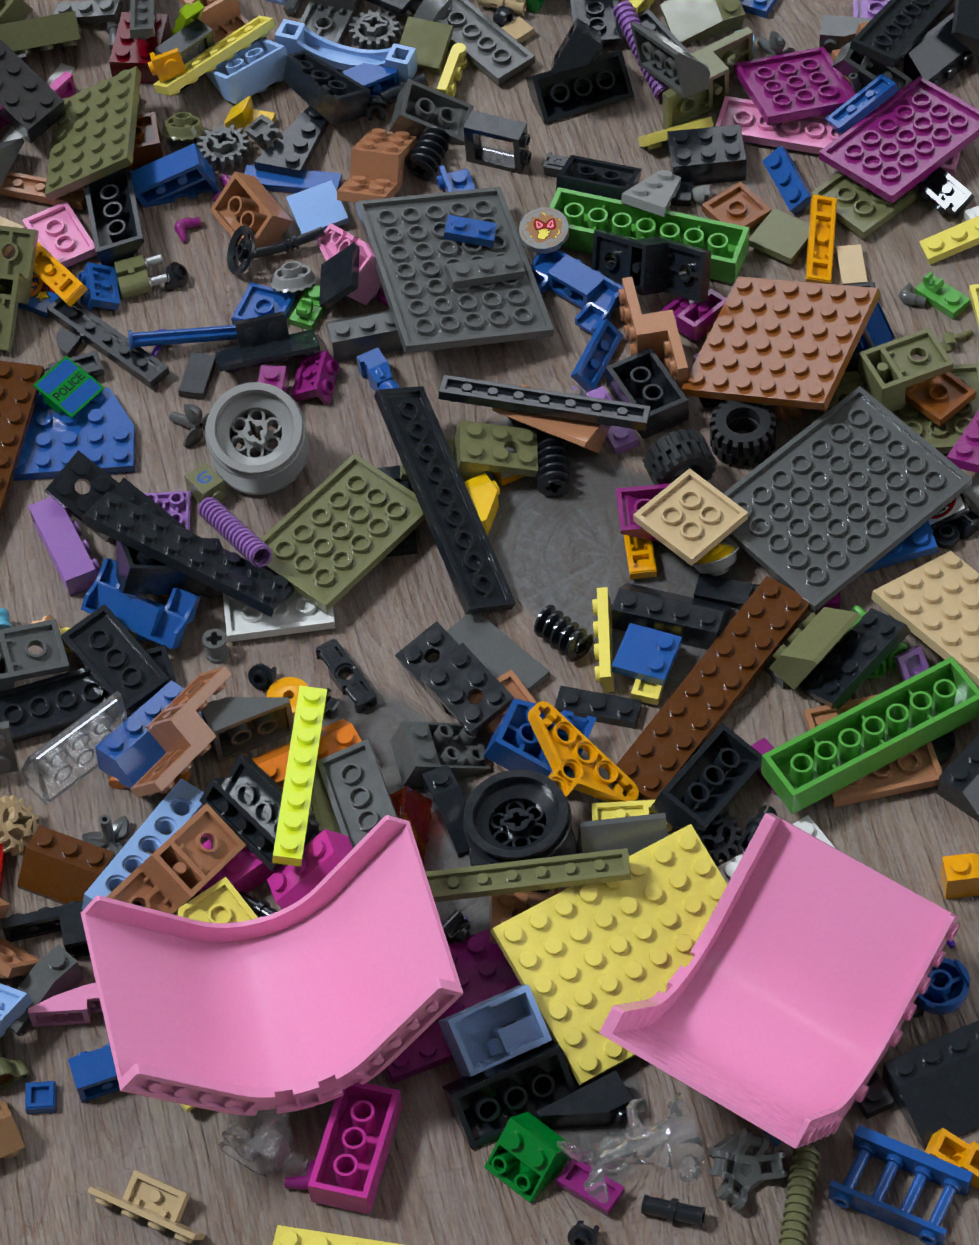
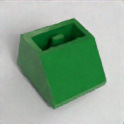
M525 1112L509 1119L484 1168L531 1203L561 1172L574 1146L531 1113Z

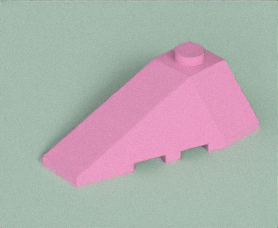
M330 223L324 231L325 236L320 237L317 240V244L326 261L352 243L359 246L358 289L347 296L367 306L370 300L377 295L381 287L380 278L375 266L376 257L368 243Z

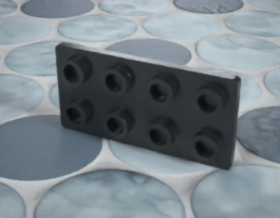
M281 311L235 321L239 345L215 350V355L220 371L232 373L240 370L241 367H260L265 362L273 360L283 362L289 360L292 356H310L315 351H319L320 346L314 330L289 334L285 313Z

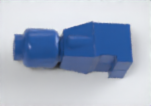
M379 348L356 357L359 374L362 378L366 377L368 379L370 387L375 392L378 389L400 388L398 383L392 380L389 363Z

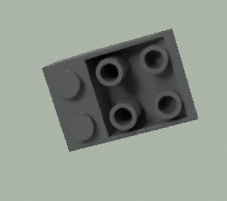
M402 721L390 741L403 786L423 787L422 774L446 764L449 765L456 780L487 773L491 770L489 760L484 757L486 750L480 732L472 737L460 723Z

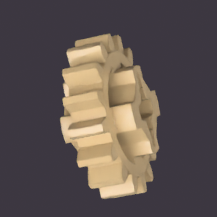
M14 794L10 797L5 795L0 798V844L3 845L4 853L11 850L12 856L18 854L22 856L25 853L26 846L40 825L36 824L35 821L39 816L32 814V805L26 807L25 799L21 798L17 801V797Z

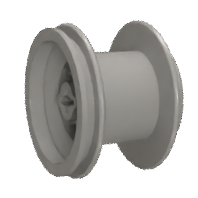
M261 382L237 385L219 397L208 415L205 426V439L212 464L217 474L233 489L251 495L271 494L286 488L302 472L309 453V441L305 430L303 414L297 403L280 388ZM271 426L273 428H276V430L271 431L268 429V427ZM252 429L260 435V441L252 435ZM238 442L245 443L244 447L237 449L236 445ZM271 442L278 444L275 449L268 448V444ZM252 452H261L259 457H251Z

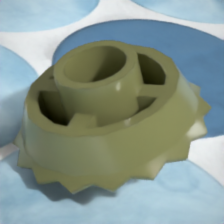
M178 112L165 121L160 133L162 137L172 139L173 141H192L194 138H199V136H205L204 131L206 129L200 118L192 116L189 112Z

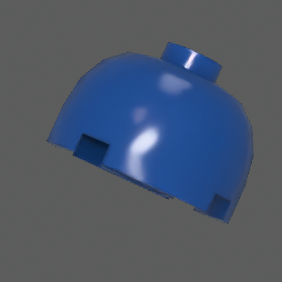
M944 956L939 967L935 968L933 966L928 977L931 978V982L923 995L919 993L915 1000L919 1008L939 1016L951 1014L961 1008L968 997L970 977L966 967L959 960L954 958L953 961Z

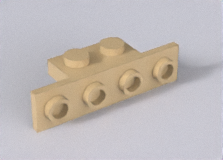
M139 1170L133 1171L123 1197L102 1187L90 1186L87 1191L97 1196L95 1199L97 1203L111 1208L115 1204L123 1208L122 1214L133 1219H139V1216L148 1219V1225L160 1231H165L168 1228L176 1232L175 1238L186 1243H191L192 1240H204L206 1235L179 1223L191 1195L190 1193Z

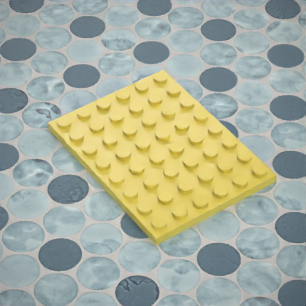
M691 824L629 856L631 880L571 886L491 929L493 937L521 985L529 984L548 1032L553 1041L561 1047L565 1061L579 1086L635 1056L632 1052L599 1034L609 1012L614 1005L647 1000L659 991L666 992L668 981L682 965L686 968L694 956L690 954V951L700 937L727 887L726 881Z

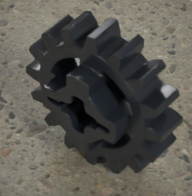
M728 811L722 815L718 814L704 831L697 830V835L717 867L719 866V860L723 859L724 862L730 860V855H738V841L742 837V828L737 827V818L729 820ZM730 835L728 843L725 844L724 842L727 841V836Z

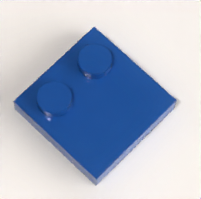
M630 623L613 661L612 672L665 686L682 645V637Z

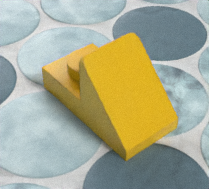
M248 96L231 108L224 124L226 128L233 124L235 125V130L242 128L243 132H245L244 128L261 114L274 123L277 119L276 113L253 109L251 96Z

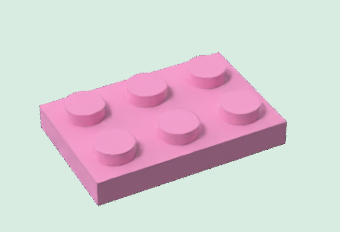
M67 201L22 220L23 226L26 229L39 231L38 242L65 268L97 255L94 242Z

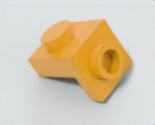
M178 48L155 56L154 52L149 53L151 61L148 62L150 71L153 76H158L160 82L187 72Z

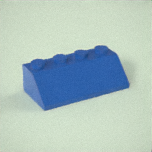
M171 680L95 747L99 769L109 776L118 779L120 783L131 789L166 754V751L146 729V726L184 688Z

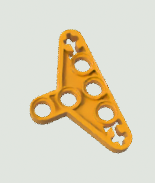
M541 701L529 710V723L552 769L548 777L560 787L566 797L574 789L606 802L635 801L638 798L639 790L637 785L550 703ZM541 712L545 715L543 719L540 717ZM552 722H554L556 725H554L549 731L547 727H549L552 724ZM558 729H562L567 733L568 741L560 739L557 733ZM578 748L584 749L588 753L589 760H583L579 756ZM564 766L572 768L575 774L574 778H569L565 774ZM600 767L607 770V772L609 773V780H606L600 776ZM616 780L617 783H616V784L614 785V787L611 789V788L609 787V785L612 784V783ZM623 789L627 792L625 796L622 794Z

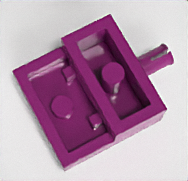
M710 289L708 291V302L699 303L683 297H677L661 311L673 310L678 331L697 342L707 332L711 331L727 298Z

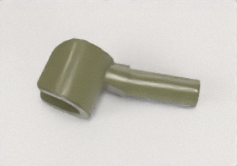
M969 329L954 335L952 332L947 331L943 335L941 345L946 352H952L958 347L957 341L973 335V331Z

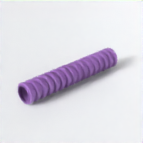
M623 1L614 7L613 14L640 66L630 23L637 22L641 24V21L632 3ZM640 66L651 88V92L654 94V98L656 100H663V92L670 89V87Z
M207 497L202 500L198 507L199 515L253 566L263 567L270 562L272 558L271 549L225 506L213 497Z

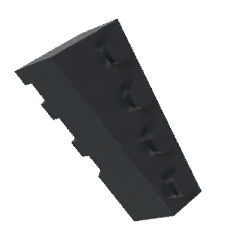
M305 50L287 55L283 81L330 124L336 125L366 116L371 93L370 89Z

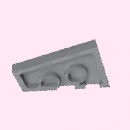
M659 170L622 193L621 203L664 217L666 209L671 205V199L675 197L680 187L681 177L673 175L668 170Z

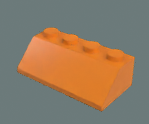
M341 719L322 728L317 761L362 741L352 723ZM291 742L252 758L282 789L284 787Z

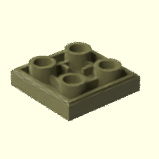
M408 16L399 45L416 48L417 66L419 68L441 72L454 27L453 25Z
M773 208L749 238V246L791 265L808 244L809 223Z

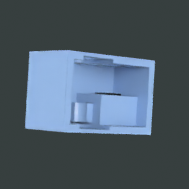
M529 984L511 988L438 1021L461 1076L471 1077L552 1040Z

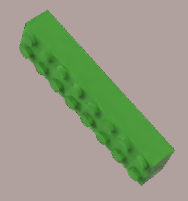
M560 187L557 188L549 207L560 211L566 217L569 224V238L561 247L592 253L594 230L599 229L633 239L659 236L712 251L710 279L728 283H735L749 249V227L666 210L665 216L662 217L621 203V200ZM687 267L686 273L690 274L689 268Z
M950 657L763 754L761 774L791 814H794L979 717V689L956 660Z

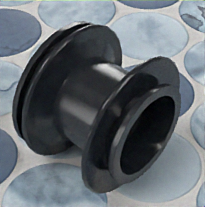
M518 769L500 772L481 782L467 800L462 822L463 833L470 846V865L478 866L577 854L576 837L571 828V807L560 787L543 774ZM550 889L537 890L532 892L544 893L549 891Z

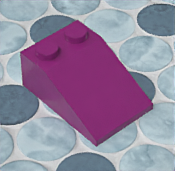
M671 483L615 488L621 534L660 542L633 521V514Z

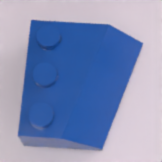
M514 698L495 730L484 753V757L507 770H530L548 777L552 769L528 720V712L536 703ZM566 710L560 712L586 738L589 737L597 719L596 717L587 716L583 718L575 716L573 712ZM541 712L540 717L543 719L545 715ZM552 722V724L549 727H547V729L550 731V729L556 724ZM558 729L557 733L560 739L568 741L567 733L562 729ZM578 748L579 756H581L583 751L581 748ZM564 766L565 774L571 778L574 771L569 766Z

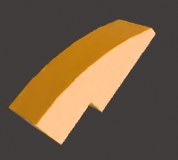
M944 1128L935 1132L925 1149V1153L973 1172L971 1186L979 1189V1144L975 1141L968 1144Z

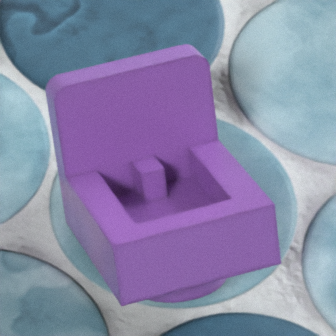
M915 646L893 657L903 682L929 669L921 646Z

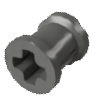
M210 629L202 637L203 646L206 648V659L213 664L223 663L230 654L228 646L225 645L227 641L226 634L222 630Z

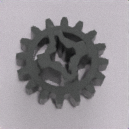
M368 9V14L360 12V18L353 17V23H349L350 40L353 41L354 46L359 45V49L381 50L382 47L387 49L390 48V43L396 44V38H400L399 21H396L395 15L390 16L389 11L383 14L381 9H378L376 12Z
M222 124L221 128H217L214 125L212 126L213 131L205 130V136H199L197 147L208 163H212L213 169H216L218 165L222 167V170H225L226 165L234 168L235 162L242 164V157L249 156L250 143L247 133L243 134L242 128L235 130V125L233 124L229 128H226L225 124Z

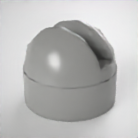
M702 185L692 189L693 198L698 204L702 205L704 201L707 202L712 199L711 185Z

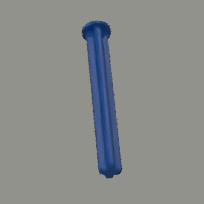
M235 325L136 333L128 330L130 351L133 350V347L238 339Z

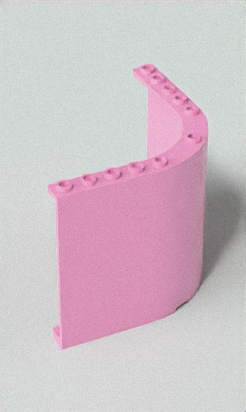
M765 813L708 923L690 951V954L694 957L686 968L682 965L668 981L665 993L659 991L647 1000L614 1005L599 1034L797 1149L812 1142L815 1143L825 1136L828 1137L831 1133L834 1135L840 1127L843 1117L855 1101L862 1102L869 1089L866 1085L889 1047L895 1048L900 1041L903 1032L899 1029L904 1020L909 1021L915 1013L917 1005L914 1002L918 994L923 995L930 985L931 978L928 975L933 966L938 968L946 954V952L942 951L947 940L952 941L960 928L956 924L959 916L772 813Z
M390 815L384 816L310 893L294 904L264 917L234 923H209L103 896H96L81 912L120 1091L234 1115L256 1116L257 1110L275 1109L276 1114L310 1108L344 1095L343 1089L357 1082L363 1085L377 1076L463 994L410 822Z

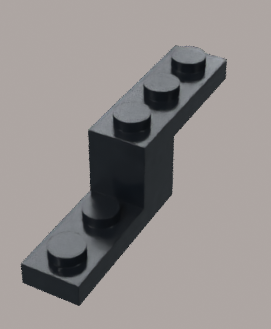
M71 901L66 905L52 908L44 907L34 912L17 913L1 919L4 936L10 942L62 931L66 952L73 958L90 955L81 917L83 901Z

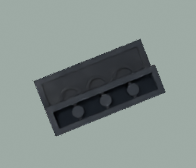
M240 755L227 778H212L199 801L203 805L207 803L246 844V847L271 871H276L283 865L272 863L283 789L248 755ZM310 814L304 847L309 843L320 825Z

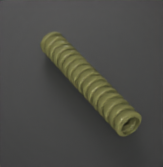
M809 1146L794 1148L792 1153L794 1157L791 1160V1174L788 1178V1191L785 1196L787 1200L784 1203V1218L781 1221L782 1227L780 1228L781 1235L778 1239V1245H806L805 1239L808 1236V1221L811 1217V1203L813 1202L812 1195L814 1194V1186L816 1184V1169L819 1166L818 1160L820 1158V1153Z

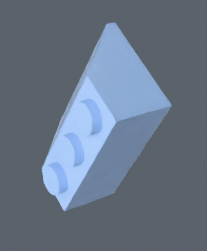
M259 38L252 42L249 48L239 50L232 59L216 65L215 70L205 74L225 100L238 104L248 96L267 90V86L274 82L283 81L288 55L285 46L266 38Z

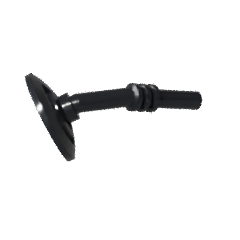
M240 226L232 235L228 246V268L232 274L241 275L247 270L251 260L254 258L282 252L289 253V250L294 251V248L299 249L300 245L325 236L324 230L321 226L299 236L292 235L291 239L287 237L286 241L282 239L281 243L256 248L252 229L249 226ZM236 256L241 263L239 267L236 264Z

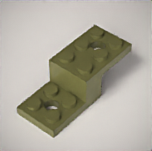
M749 27L736 31L690 54L708 66L710 70V77H708L710 87L687 98H684L671 88L663 92L664 129L696 120L722 107L725 96H729V78L736 75L734 73V63L753 60V31Z
M0 225V350L12 352L18 304L28 305L30 299L39 231ZM13 245L16 250L15 256L7 259L5 250L8 246Z
M930 327L859 352L858 373L842 378L827 410L819 411L823 415L861 386L888 410L894 412L904 408L906 387L953 371L954 363ZM919 355L924 358L921 360L913 359L912 356Z
M460 420L454 439L446 438L464 482L483 474L484 471L536 477L538 473L537 430ZM505 448H513L517 453H509ZM400 460V480L409 481Z

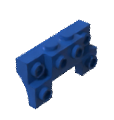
M559 249L548 254H536L531 264V269L541 296L549 289L582 308L581 312L575 317V325L592 335L600 321L604 319L611 321L610 314L620 305L618 289H622L621 285Z
M105 558L95 582L85 594L81 610L91 614L106 604L124 627L135 633L134 637L143 641L152 640L168 648L176 649L180 647L187 623L193 622L200 597L176 587L172 589L169 600L164 605L141 594L122 593L116 577V561Z

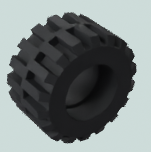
M726 400V404H719L718 410L713 411L712 418H710V447H712L714 455H718L720 461L726 460L727 465L730 466L737 464V467L743 468V465L752 467L756 462L762 463L764 457L769 458L771 451H774L776 422L775 415L771 413L769 406ZM745 430L751 433L739 434L736 431Z
M680 429L662 436L645 453L646 457L643 460L644 467L654 485L672 483L689 468L708 481L715 472V466L717 465V461L703 435L699 431H694V429Z

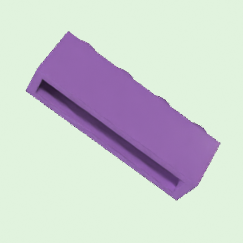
M52 497L29 505L28 508L32 522L69 596L71 597L90 589L97 578V574L100 572V568L95 558L90 559L91 551L86 539L81 541L79 536L82 534L76 521L71 522L70 520L72 514Z

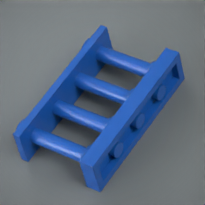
M858 1125L853 1139V1148L858 1151V1154L843 1185L831 1180L828 1199H831L833 1203L841 1208L854 1209L912 1234L927 1245H944L947 1229L940 1226L955 1194L967 1196L971 1188L973 1172L862 1125ZM875 1157L884 1161L886 1166L870 1197L854 1190L868 1159ZM903 1169L913 1173L915 1178L900 1209L884 1203L883 1200L897 1170ZM931 1181L941 1185L944 1189L928 1222L912 1215V1212L926 1182Z

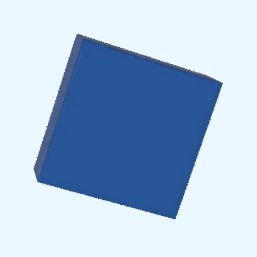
M56 1081L26 1083L25 1111L27 1114L57 1112Z

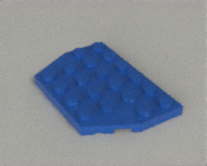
M105 388L72 419L63 411L57 413L45 403L44 395L39 393L13 481L55 478L78 450L107 474L135 472V427L111 389Z

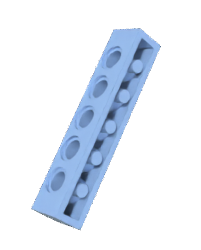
M180 779L84 893L82 910L96 896L107 897L131 874L129 871H134L151 855L144 852H155L204 806L199 801L204 792L185 780Z

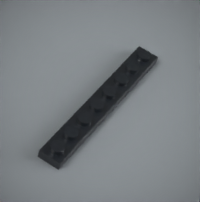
M450 375L443 376L438 398L451 402L646 431L651 407Z

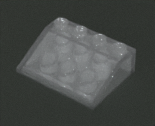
M118 691L28 756L21 769L25 784L45 805H48L98 767L95 747L127 719L121 694Z

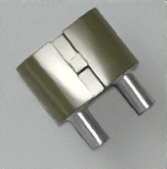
M141 254L114 262L120 290L124 299L152 292L153 286L168 282L166 273L149 277L148 267L164 262L161 254L145 258Z

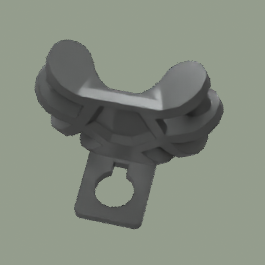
M744 1128L740 1134L727 1135L706 1150L708 1155L715 1157L714 1166L709 1168L708 1175L724 1179L717 1190L716 1196L722 1201L728 1200L731 1203V1207L736 1211L741 1210L748 1199V1192L765 1180L789 1176L788 1170H784L782 1158H785L784 1151L765 1153L770 1140L768 1133L761 1132L757 1135L753 1134L751 1129ZM749 1146H754L753 1153L746 1151ZM770 1160L772 1171L763 1173L761 1161ZM733 1186L738 1189L737 1192L733 1190Z

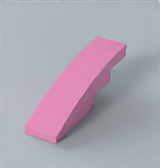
M96 983L63 992L28 1008V1014L33 1027L91 1023L92 1013L103 1012Z

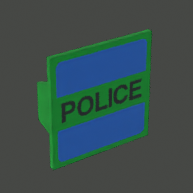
M65 356L33 384V387L44 395L46 404L57 413L63 411L71 419L105 389L104 386L68 356Z

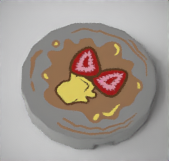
M541 207L531 210L520 222V239L525 247L527 246L535 253L548 254L557 251L569 238L568 221L560 211L553 208Z

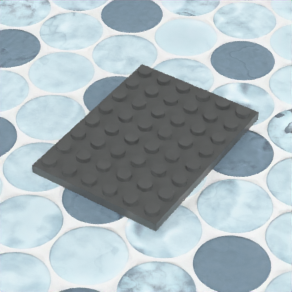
M501 187L357 201L356 210L367 242L376 257L375 266L405 353L553 337L554 328ZM453 215L497 223L493 248L443 239L447 216ZM516 253L525 269L523 279L452 289L445 273V265L449 263Z
M859 386L723 493L748 512V519L728 536L783 585L799 593L810 603V609L816 612L972 485V478Z

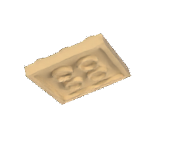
M690 468L633 514V521L691 566L748 519V512Z

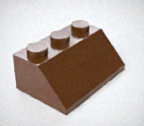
M39 825L25 848L17 886L22 890L63 905L71 901H83L84 893L115 858V853Z

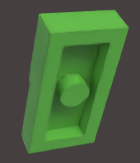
M929 272L923 277V282L914 291L918 296L926 297L925 302L952 320L970 306V298L944 283L942 278L938 279L935 277L933 272Z
M314 284L311 288H306L289 318L290 325L306 330H314L325 311L324 308L319 306L320 285Z

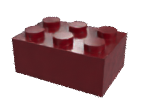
M130 12L121 13L109 60L112 77L118 75L123 70H129L137 66L141 72L140 84H154L159 81L158 76H153L150 71L148 62L151 61L149 53L154 52L156 56L155 48L171 37L168 14L155 13V37L140 40L137 38L131 39Z

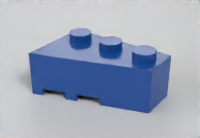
M195 143L131 171L135 195L144 208L175 202L174 198L189 196L192 199L197 198V194L212 191V194H216L220 191L216 172Z

